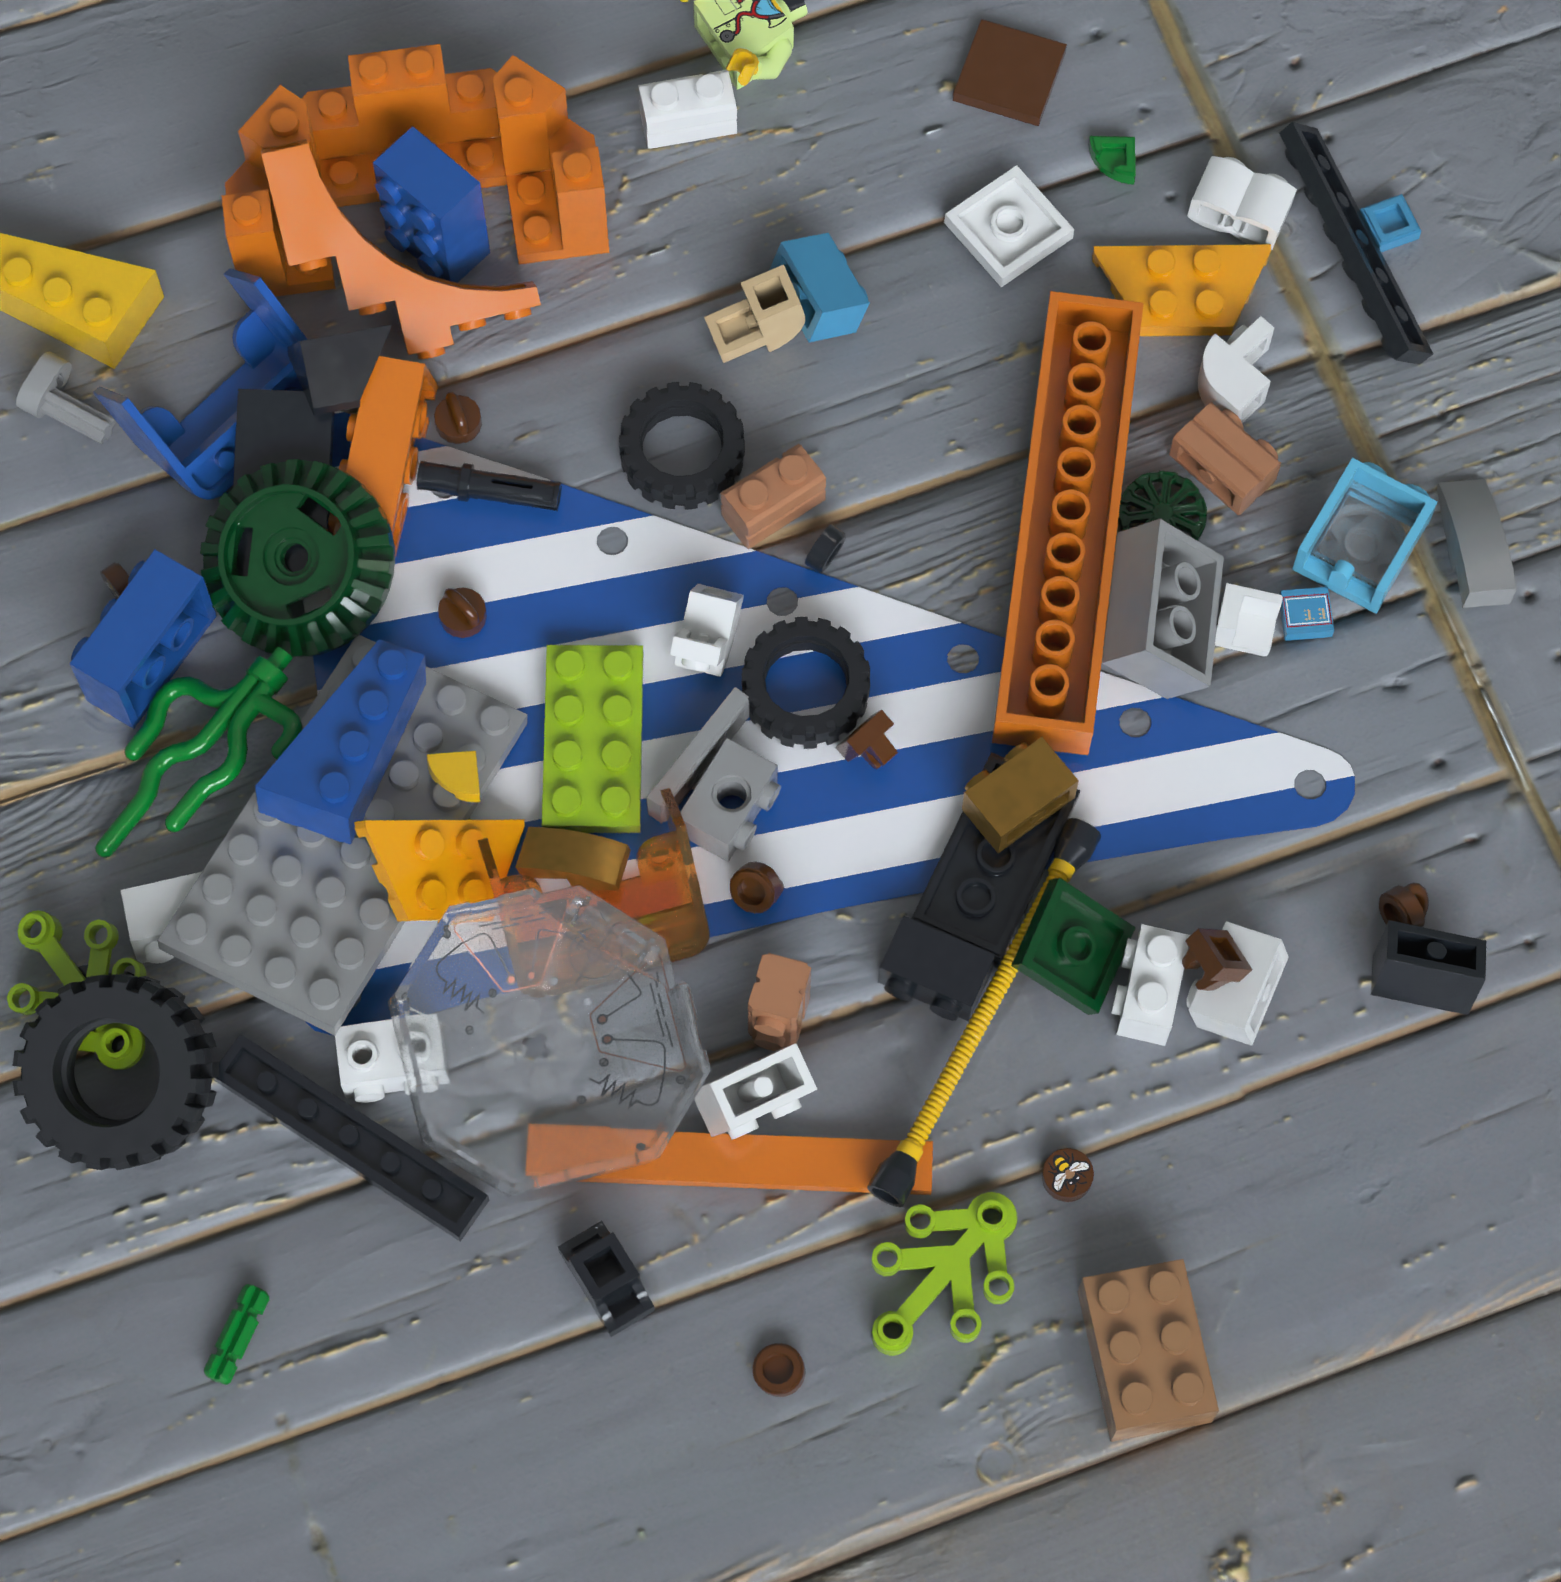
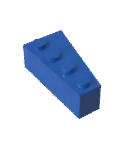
M379 639L255 785L258 811L277 818L282 822L299 826L351 845L357 834L354 822L363 821L426 685L425 655Z

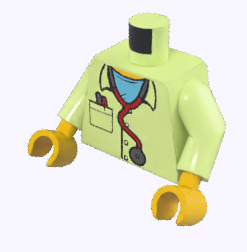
M804 0L694 1V27L723 70L729 71L730 80L738 90L752 80H770L780 75L794 48V27L792 22L806 16L808 11Z

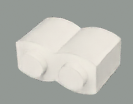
M1211 156L1192 198L1187 217L1211 230L1230 233L1237 239L1250 245L1271 244V250H1273L1292 206L1297 189L1277 174L1252 172L1236 158Z

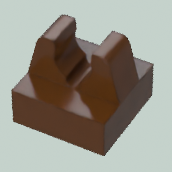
M881 709L866 719L835 748L847 762L861 755L877 770L898 753L884 734L894 723Z
M1198 928L1185 940L1189 950L1182 960L1183 967L1196 970L1202 967L1205 972L1202 979L1198 980L1195 984L1198 990L1214 991L1229 982H1240L1253 970L1228 930Z

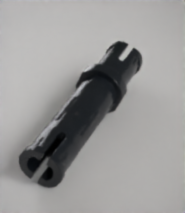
M420 461L416 482L417 490L458 496L459 501L468 502L470 498L552 511H558L562 492L561 482L474 469V464L464 463L462 467Z

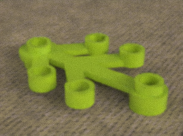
M31 911L21 919L18 925V938L25 947L41 953L64 986L71 982L84 981L86 978L60 944L63 935L60 921L55 916L44 911ZM98 919L90 922L84 931V940L91 947L86 977L108 975L112 949L118 943L119 933L113 924ZM40 921L42 925L41 932L37 937L32 938L30 935L31 928L36 922ZM101 928H106L108 933L106 940L101 944H97L95 939L96 933ZM128 957L119 959L112 968V974H123L127 967L133 965L135 976L143 977L147 975L146 969L141 962ZM19 983L14 985L8 992L7 1003L17 1013L32 1015L36 1013L35 1009L45 999L55 998L59 994L57 992L39 991L34 986ZM29 991L31 996L30 1002L27 1006L21 1008L19 998L22 993ZM110 1023L96 1028L97 1032H90L78 1050L95 1052L101 1063L115 1070H125L134 1066L143 1056L145 1037L139 1029L122 1023ZM122 1035L124 1046L119 1052L115 1053L112 1049L113 1040L117 1036Z
M987 1192L974 1198L968 1209L933 1211L926 1205H914L907 1211L904 1222L906 1231L912 1237L918 1239L926 1238L932 1231L966 1230V1232L954 1245L900 1249L894 1243L884 1242L875 1247L871 1263L873 1269L879 1275L892 1276L899 1270L933 1268L897 1311L884 1312L874 1321L872 1341L881 1353L895 1356L902 1354L909 1348L913 1338L912 1325L950 1282L954 1312L950 1322L951 1335L962 1343L972 1342L978 1337L982 1324L980 1316L974 1311L970 1258L983 1243L988 1271L983 1284V1294L989 1302L997 1305L1004 1304L1010 1300L1015 1286L1013 1278L1007 1273L1004 1240L1015 1230L1017 1211L1009 1198L1000 1193ZM988 1209H995L1000 1213L1002 1219L997 1224H988L982 1217L983 1212ZM916 1214H923L928 1217L930 1224L925 1229H917L912 1226L910 1220ZM885 1251L891 1252L896 1256L897 1262L891 1267H883L877 1260L878 1255ZM996 1279L1004 1281L1008 1286L1007 1293L1000 1296L993 1294L989 1289L990 1282ZM960 1318H969L974 1322L975 1330L972 1333L963 1334L956 1328V1322ZM892 1322L897 1323L901 1326L903 1333L899 1338L890 1339L883 1332L884 1326Z

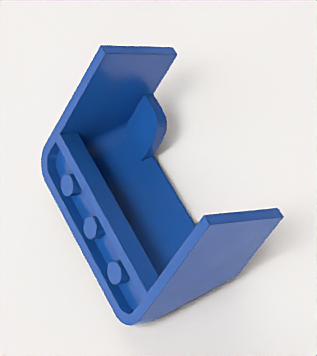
M229 268L223 275L250 308V311L235 325L232 337L234 347L245 363L180 423L171 412L164 408L149 406L139 411L128 397L100 386L93 392L142 452L189 493L206 500L220 497L233 485L238 389L303 391L289 359L288 347L299 341L308 340L261 277Z

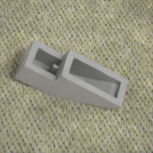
M1486 480L1438 483L1437 491L1451 572L1457 573L1462 608L1510 604L1517 590L1506 535Z

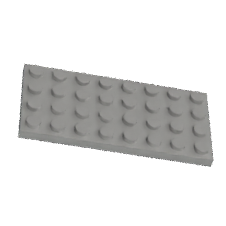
M361 635L355 637L302 718L303 729L376 642ZM426 667V685L366 811L363 821L468 820L479 802L459 800L455 798L454 794L445 790L438 783H435L428 770L427 754L476 751L481 800L526 727L528 714ZM255 790L157 941L160 950L335 1036L406 921L398 922L388 902V892L379 883L372 868V864L376 863L377 860L366 837L358 838L356 834L350 845L262 814L258 811Z

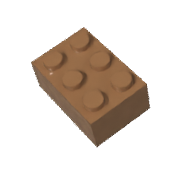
M1184 1259L1083 1277L1077 1292L1110 1441L1114 1442L1212 1423L1219 1412Z

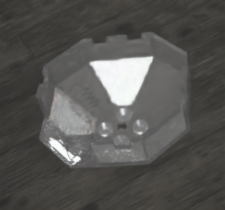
M580 885L546 893L530 888L502 894L494 899L449 906L438 920L388 1001L421 1143L508 1197L645 1165L660 1158L711 1071L707 1051L702 1049L696 1021L699 1019L691 987L682 980L676 984L665 938ZM538 1034L543 1035L546 1038L543 1046L549 1051L548 1056L544 1058L538 1055L533 1061L525 1057L528 1048L522 1044L525 1037L534 1039Z

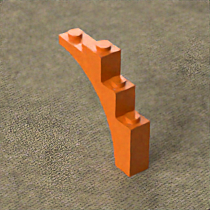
M307 139L260 150L289 266L298 264L300 271L313 270L328 265L326 258L335 256L349 311L358 309L360 316L375 314L387 309L386 302L394 301L408 355L417 353L420 360L445 354L444 347L454 345L450 326L458 325L460 331L472 330L485 326V318L504 314L505 320L519 319L531 315V307L541 305L537 286L533 281L500 286L460 284L424 274L390 257L364 237L338 208L319 176Z

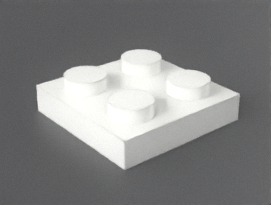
M1017 165L945 213L944 219L946 226L1000 287H1003L1073 239L1074 228Z

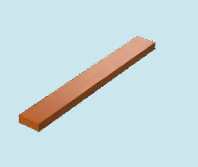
M529 1126L525 1176L526 1180L870 1193L867 1186L879 1164L896 1151L901 1140L749 1134L731 1140L729 1134L711 1137L710 1133ZM926 1141L922 1149L923 1154L917 1163L915 1185L910 1194L931 1195L933 1141ZM644 1144L647 1147V1151L639 1153L637 1146Z

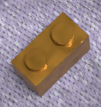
M1040 737L1031 745H1028L1026 742L1017 745L1004 757L1003 765L992 773L988 770L981 771L965 786L966 791L964 792L962 810L997 853H1000L1075 798L1079 780L1043 737Z

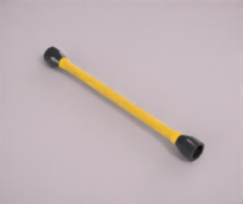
M1069 818L1056 838L1054 859L1048 869L1049 876L1046 877L1043 887L1038 892L1034 900L1035 902L1032 903L1029 913L1026 914V918H1024L1015 935V939L1012 940V944H1010L1009 949L1006 951V955H1004L1003 960L998 966L995 976L992 977V981H990L986 992H984L983 997L980 999V1003L977 1005L978 1008H975V1013L969 1019V1024L966 1025L963 1035L960 1036V1040H958L954 1051H952L948 1062L945 1064L946 1067L940 1073V1078L934 1084V1089L928 1095V1099L925 1101V1105L922 1106L919 1116L916 1117L913 1127L910 1128L907 1138L901 1140L896 1151L879 1164L867 1186L869 1192L881 1201L895 1207L904 1206L915 1185L917 1163L923 1154L922 1149L926 1143L925 1140L931 1134V1129L937 1123V1118L943 1112V1107L949 1101V1096L952 1095L955 1085L958 1084V1080H960L964 1069H966L970 1058L973 1056L972 1053L978 1047V1042L984 1036L987 1026L990 1025L993 1015L996 1014V1010H998L1002 999H1004V994L1007 993V989L1010 988V984L1018 972L1011 965L1048 881L1061 878L1066 882H1070L1074 872L1091 858L1101 840L1100 832L1091 824L1077 818Z

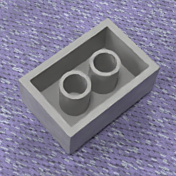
M1162 519L1118 532L1102 664L1166 699L1211 687L1224 556Z

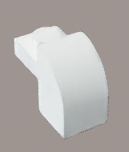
M1262 316L1249 327L1242 325L1236 329L1227 343L1215 333L1205 348L1198 375V391L1204 405L1206 406L1212 402L1221 411L1228 409L1235 413L1242 423L1265 403L1271 382L1253 366L1269 350L1274 332V327Z
M697 584L690 591L682 629L674 635L670 655L676 656L675 666L716 676L722 675L734 641L744 595L702 584Z

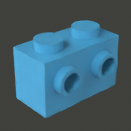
M823 233L781 242L769 270L784 264L805 314V324L801 330L808 342L856 333L870 302L865 289L857 282L847 265L843 252L837 248L830 234Z

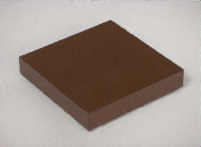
M981 19L955 87L953 101L1039 127L1066 54L1067 44Z

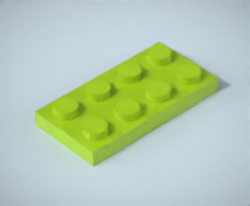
M547 645L542 827L584 833H641L643 645Z

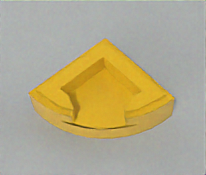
M476 751L427 754L428 770L435 783H438L445 790L454 794L455 798L459 800L480 802Z

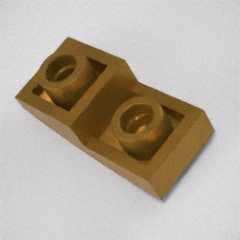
M528 827L516 869L522 878L567 879L574 890L619 891L631 849L628 844L594 834L557 828Z

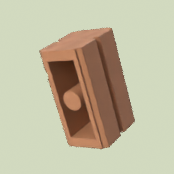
M1211 402L1192 421L1190 420L1176 433L1172 440L1169 455L1237 515H1241L1257 497H1260L1275 482L1281 462L1278 460L1276 450L1263 439L1256 441L1243 430V423L1235 413L1228 409L1221 411Z
M798 443L784 452L781 459H773L721 492V515L743 545L750 549L825 501L826 477L802 445Z
M772 953L762 955L756 974V983L753 984L748 1001V1034L752 1036V1039H755L754 1043L759 1047L777 1051L798 1042L802 1028V1019L805 1018L810 1000L811 967L807 963Z

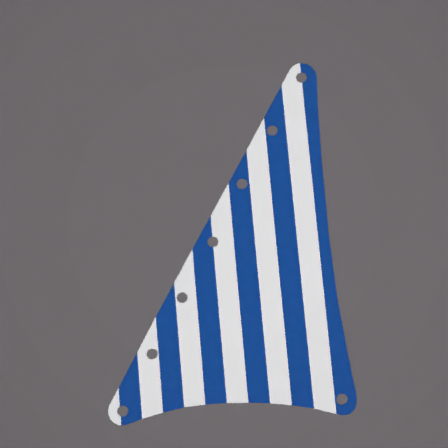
M336 411L334 415L332 466L338 469L342 459L348 460L352 443L346 439L350 414L343 411ZM425 438L415 440L414 447L418 448L419 464L420 461L462 467L464 463L474 464V469L552 481ZM417 474L412 485L404 484L403 493L409 494V506L395 558L391 588L378 615L360 635L374 642L380 639L424 654L426 667L528 714L526 727L470 816L471 820L524 819L525 827L494 912L558 898H566L568 905L559 930L575 938L577 934L589 928H601L609 931L614 924L610 933L619 942L621 948L620 959L647 951L835 909L924 893L963 812L962 804L966 784L983 770L991 752L1005 757L1016 747L992 743L1005 643L1004 637L561 484L562 492L558 511L473 498L465 502L459 501L458 496L439 498L432 491L417 490ZM608 527H618L626 533L628 544L623 552L616 555H607L600 551L597 545V536ZM697 584L744 595L734 641L721 676L675 666L676 656L670 655L674 635L682 629L689 593ZM330 587L303 599L305 614L323 606L331 599L333 594ZM779 587L792 590L798 598L797 608L787 616H777L767 606L768 595L772 590ZM448 588H469L481 595L485 601L487 619L480 632L471 637L459 638L450 635L444 630L440 623L438 607L440 600L444 596V591ZM795 617H808V621L818 622V618L831 621V626L836 629L841 626L851 633L850 639L854 643L858 641L864 650V658L869 662L870 692L866 711L862 718H858L856 727L848 735L844 732L839 735V741L827 745L826 742L818 743L817 748L804 749V745L794 744L793 748L781 744V739L775 736L772 739L766 737L761 732V726L758 723L753 724L750 718L745 721L731 740L777 764V784L781 785L779 795L770 810L761 809L753 824L757 825V828L747 848L744 851L736 849L728 862L678 835L677 817L701 778L666 822L663 821L661 824L648 815L647 796L734 687L742 691L741 674L745 664L744 659L748 649L755 646V639L763 631L766 633L772 631L773 625L785 620L786 624L795 622ZM353 640L336 650L313 656L317 695ZM959 644L969 645L976 650L979 662L973 671L958 673L951 669L947 658L948 653L953 647ZM547 645H643L641 833H589L628 844L631 849L619 891L574 890L567 879L522 878L516 869L528 827H542ZM812 650L793 651L778 658L769 668L765 679L766 691L771 700L784 711L800 716L819 715L833 708L842 699L846 689V678L840 665L828 655ZM1102 671L1100 672L1094 732L1089 754L1080 755L1054 751L1079 780L1077 789L1080 790V795L1069 818L1083 820L1095 827L1101 834V840L1087 862L1223 839L1317 827L1334 821L1345 812L1355 795V775L1351 765L1341 755L1327 748L1178 697L1166 699L1140 684ZM1130 708H1140L1147 712L1151 719V727L1147 734L1140 737H1130L1125 734L1119 725L1123 712ZM882 709L894 723L884 734L898 753L877 770L861 755L847 762L835 747L866 719ZM1304 770H1315L1322 774L1326 781V790L1322 796L1316 799H1305L1300 796L1294 788V780L1298 773ZM730 795L724 797L719 803L727 809H736L742 806L744 801L738 796ZM1054 851L1045 870L1049 869L1054 859ZM757 861L768 865L776 872L784 884V890L777 902L763 913L754 914L740 908L732 899L730 880L734 873L748 862ZM560 899L496 913L490 919L460 921L455 923L454 929L462 939L480 931H485L491 936L509 973L512 972L516 976L512 984L506 982L507 972L488 935L479 933L465 940V943L502 989L536 983L541 978L556 935V931L538 930L533 969L536 974L533 979H528L525 974L527 969L531 968L536 931L539 927L558 930L566 907V900ZM579 899H584L586 905L583 908H578L576 902ZM551 907L553 908V909H551V910H547V911H543V912H539V913H538L539 910H543V909H547V908H551ZM532 913L531 915L509 919V917ZM544 915V917H542V918H537V919H533V920L523 921L524 919H529V918H533V917H538V916ZM504 919V921L478 925L479 923ZM457 920L406 921L362 991L361 1000L356 1007L351 1009L341 1026L422 1015L464 1003L467 996L458 1002L461 989L448 999L452 983L441 993L443 981L434 972L435 962L461 941L453 930V924ZM519 921V923L491 929L492 926ZM444 928L449 931L447 938H443L440 935L441 930ZM598 929L588 930L580 934L576 940L579 942L581 938L585 941L581 940L580 943L590 949L592 946H599L604 937L600 939V936H606L607 932ZM562 932L557 934L541 981L549 979L552 975L561 976L576 971L569 959V949L573 939ZM608 934L607 938L610 940L606 943L607 939H605L600 947L603 951L602 957L611 962V957L615 960L619 959V947L614 937ZM645 940H650L652 943L651 948L648 950L642 947ZM574 941L571 947V960L579 971L584 969L583 966H586V962H589L590 959L587 956L588 949L580 944L578 945L580 949L576 948L577 942ZM463 942L436 964L437 975L445 981L444 988L455 977L452 993L462 984H464L462 996L471 990L467 1002L477 993V999L487 996L486 990L488 988H493L495 994L503 992ZM594 947L591 950L595 952L597 950V947ZM600 949L596 952L599 955L601 954ZM590 951L589 956L592 957L594 953ZM594 955L592 959H597L599 956ZM602 958L597 961H590L589 964L591 965H588L587 968L607 963V961ZM400 996H406L407 1003L405 1005L399 1003ZM306 1022L314 1031L332 1035Z

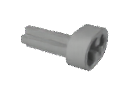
M50 351L45 352L38 359L20 387L16 406L37 418L48 415L100 444H103L105 440L108 441L112 435V428L116 424V420L62 392L69 379L72 364Z

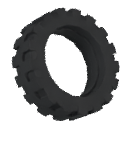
M679 382L667 383V388L659 390L658 387H654L648 390L644 399L640 400L637 398L632 403L629 416L625 415L621 423L619 449L623 472L627 473L628 482L634 490L639 488L642 491L643 498L651 503L655 500L662 502V507L675 509V505L685 506V510L698 508V504L705 501L707 505L718 500V494L734 485L735 476H740L743 468V457L745 456L744 428L741 419L737 418V410L730 401L725 403L722 400V394L712 388L710 391L702 389V384L689 382V386H680ZM691 416L705 421L717 431L721 439V451L718 458L707 469L693 475L674 476L659 471L647 461L643 453V441L646 434L657 423L668 418Z
M795 617V622L786 624L785 620L773 625L772 631L769 633L763 631L755 639V646L748 649L744 659L745 664L741 674L742 692L749 696L750 720L753 724L758 723L761 726V732L766 737L772 739L775 736L781 739L782 745L793 748L794 744L804 745V749L817 748L818 743L826 742L827 745L839 741V735L844 732L848 735L856 727L858 718L863 717L867 708L870 692V665L868 660L866 661L864 658V650L858 641L854 643L850 639L851 633L840 626L836 629L831 626V621L818 618V622L808 621V617ZM812 650L828 655L840 665L845 674L846 689L842 699L833 708L819 715L800 716L784 711L771 700L766 691V676L769 668L778 658L793 651Z

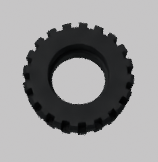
M131 974L96 975L86 977L84 981L71 982L58 989V996L45 999L35 1009L39 1015L34 1022H26L19 1035L26 1040L24 1049L14 1051L12 1066L21 1067V1080L12 1081L14 1095H24L27 1107L21 1109L20 1113L25 1123H35L40 1131L35 1137L45 1147L55 1146L60 1149L58 1157L70 1163H86V1168L105 1170L116 1168V1170L132 1168L154 1162L168 1153L175 1152L186 1144L185 1138L189 1134L197 1132L205 1121L202 1113L206 1107L213 1106L217 1093L211 1090L212 1078L219 1077V1062H212L210 1052L211 1048L217 1046L212 1032L205 1033L200 1024L205 1020L197 1007H188L184 1003L186 996L178 990L166 988L160 985L159 980L146 976L138 977ZM122 1023L139 1029L152 1043L159 1061L160 1078L153 1100L145 1110L127 1119H109L95 1113L82 1099L75 1081V1060L81 1043L91 1031L105 1024Z

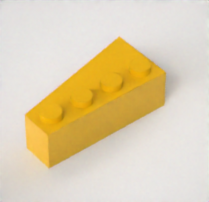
M0 233V311L115 369L164 298L156 270Z

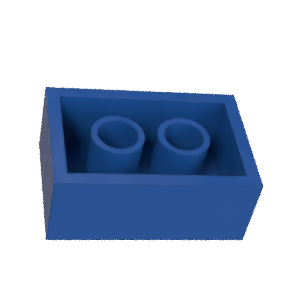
M412 126L373 162L377 182L375 188L379 193L380 212L384 218L386 228L384 234L395 249L400 252L407 250L412 254L425 274L458 283L490 254L481 184Z
M154 549L146 561L142 560L136 564L128 578V586L118 599L114 598L107 603L101 613L99 625L90 637L82 638L72 652L70 666L87 702L135 729L148 711L149 703L156 691L166 682L170 681L217 616L214 608H212L213 604L202 576Z

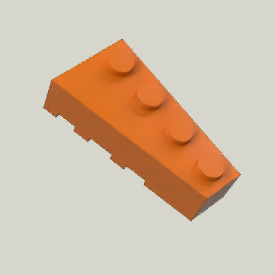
M379 356L360 399L358 413L350 414L346 439L352 443L348 460L342 459L339 469L361 482L381 505L393 534L396 558L409 506V494L403 493L404 484L412 485L416 478L419 461L418 448L414 447L416 439L426 438L430 420L427 417V402L425 400L435 401L438 384L425 363ZM330 513L328 531L335 535L340 529L341 524L338 518Z

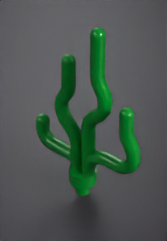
M277 647L268 659L257 656L246 670V675L236 685L228 689L219 690L200 679L186 676L172 679L156 691L149 703L143 725L124 749V754L129 760L136 761L142 758L164 728L170 705L177 698L188 695L204 705L218 710L194 738L172 744L160 750L149 760L142 772L138 791L97 842L95 849L100 857L107 858L113 855L149 810L157 797L160 781L164 773L171 766L179 762L192 760L205 754L216 744L227 729L228 753L226 759L217 769L200 777L188 789L165 819V826L168 831L175 833L182 830L211 794L229 785L239 775L246 763L248 751L247 730L259 713L283 727L281 736L271 748L272 756L275 759L282 755L303 730L300 717L292 709L272 698L273 695L278 694L288 681V677L283 673V670L293 659L290 654Z

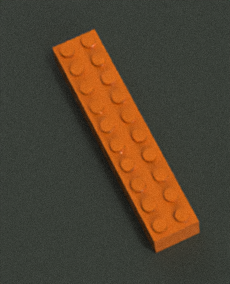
M1050 291L992 743L1017 746L1026 742L1028 745H1031L1040 737H1043L1054 751L1080 755L1089 754L1094 732L1144 304L1142 302Z

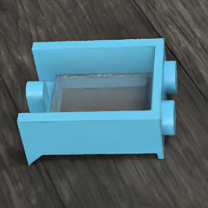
M1352 457L1301 543L1292 570L1377 614L1393 583L1426 526L1429 524L1438 501L1430 498L1429 494L1419 486L1413 484L1405 485L1387 476V473L1380 466L1371 462L1362 463Z

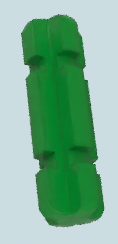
M245 1284L242 1287L236 1300L239 1306L237 1310H231L214 1346L217 1348V1352L210 1355L204 1367V1374L217 1383L228 1385L232 1381L238 1368L235 1362L237 1359H242L259 1323L256 1317L258 1314L263 1315L269 1302L268 1293L254 1285Z

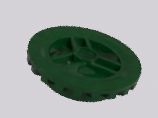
M287 459L285 462L268 463L260 466V470L252 474H245L237 480L238 484L230 492H225L218 500L220 503L214 515L209 516L206 523L208 531L205 542H201L200 554L203 555L204 569L200 571L213 604L212 608L216 609L221 616V622L229 630L235 632L242 641L265 652L273 653L277 647H280L290 654L291 657H310L336 650L359 636L375 619L386 601L391 588L395 567V546L389 521L374 495L361 482L343 470L325 463L300 459ZM308 496L338 518L341 527L335 535L300 510ZM245 528H251L253 532L248 576H239L237 564L239 543ZM301 544L307 550L308 562L302 570L292 572L285 564V554L291 546ZM330 587L333 596L323 606L297 618L293 617L289 605Z

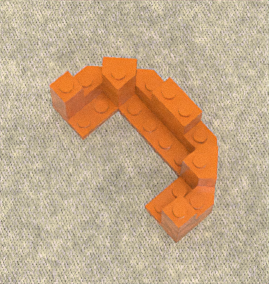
M441 44L348 55L351 86L308 91L300 98L282 85H279L238 130L245 161L225 182L226 195H221L226 239L235 270L261 277L275 297L336 289L332 257L326 258L328 265L313 270L300 271L298 264L289 266L260 150L307 139L319 176L338 207L380 202V197L375 188L377 182L373 162L413 126L477 179L481 184V188L507 185L519 265L610 253L605 190L598 146L595 144L593 134L568 119L565 88L514 55L509 58L498 72L492 68L445 74Z

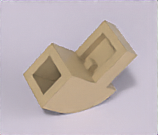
M784 264L741 282L747 299L704 317L723 363L765 345L768 351L772 352L793 339L803 328L805 314Z

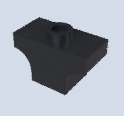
M602 1220L558 1246L559 1253L610 1337L655 1311V1306L641 1282L640 1274L614 1232L610 1233Z

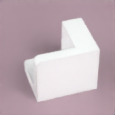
M1226 583L1218 614L1215 646L1267 656L1271 649L1275 624L1283 596Z

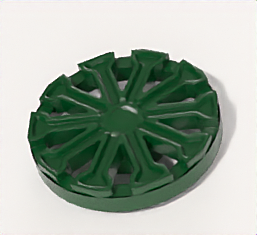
M1159 470V472L1142 474L1127 486L1121 497L1118 518L1120 531L1130 529L1129 525L1133 523L1143 522L1145 524L1162 519L1177 529L1179 527L1189 532L1192 538L1199 541L1207 521V506L1204 497H1202L1199 489L1190 479L1183 478L1176 472ZM1152 483H1162L1160 496ZM1174 484L1181 487V489L1170 498L1171 485ZM1142 489L1148 500L1135 494V491ZM1188 496H1191L1195 502L1179 505ZM1132 505L1141 509V511L1129 512L1126 510V506ZM1197 515L1199 521L1194 522L1183 516Z

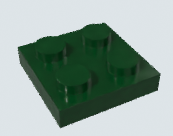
M1061 878L1051 879L1048 881L1011 966L1087 1015L1098 1014L1124 956L1127 939H1131L1136 927Z

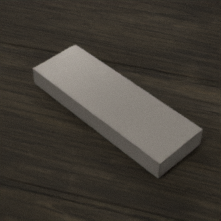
M734 687L647 796L648 815L661 824L663 821H667L706 772L725 739L731 740L749 718L748 695Z

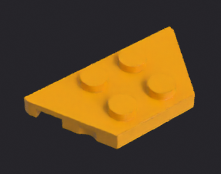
M1271 244L1094 246L1092 261L1096 268L1101 267L1111 283L1110 290L1115 299L1144 303L1140 336H1213L1215 333L1218 336L1232 335L1240 319L1241 312L1255 288L1261 271L1269 260Z
M524 819L365 820L354 822L358 838L366 837L377 860L376 863L372 864V868L379 883L388 892V902L398 922L462 920L494 913L525 827ZM493 914L474 919H490Z

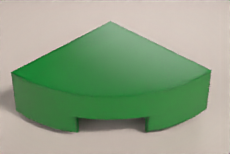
M1090 136L1088 143L1089 152L1097 168L1115 181L1134 185L1136 177L1135 137Z

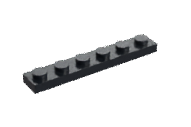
M1291 122L1279 132L1286 146V158L1299 171L1305 183L1304 193L1306 197L1318 208L1325 222L1323 230L1326 236L1337 246L1344 259L1342 267L1347 276L1356 283L1363 297L1361 301L1363 309L1376 322L1383 336L1381 338L1383 348L1396 361L1420 365L1431 357L1433 352L1317 128Z
M240 1034L219 1062V1077L212 1078L215 1082L461 1242L489 1202V1196L243 1035Z

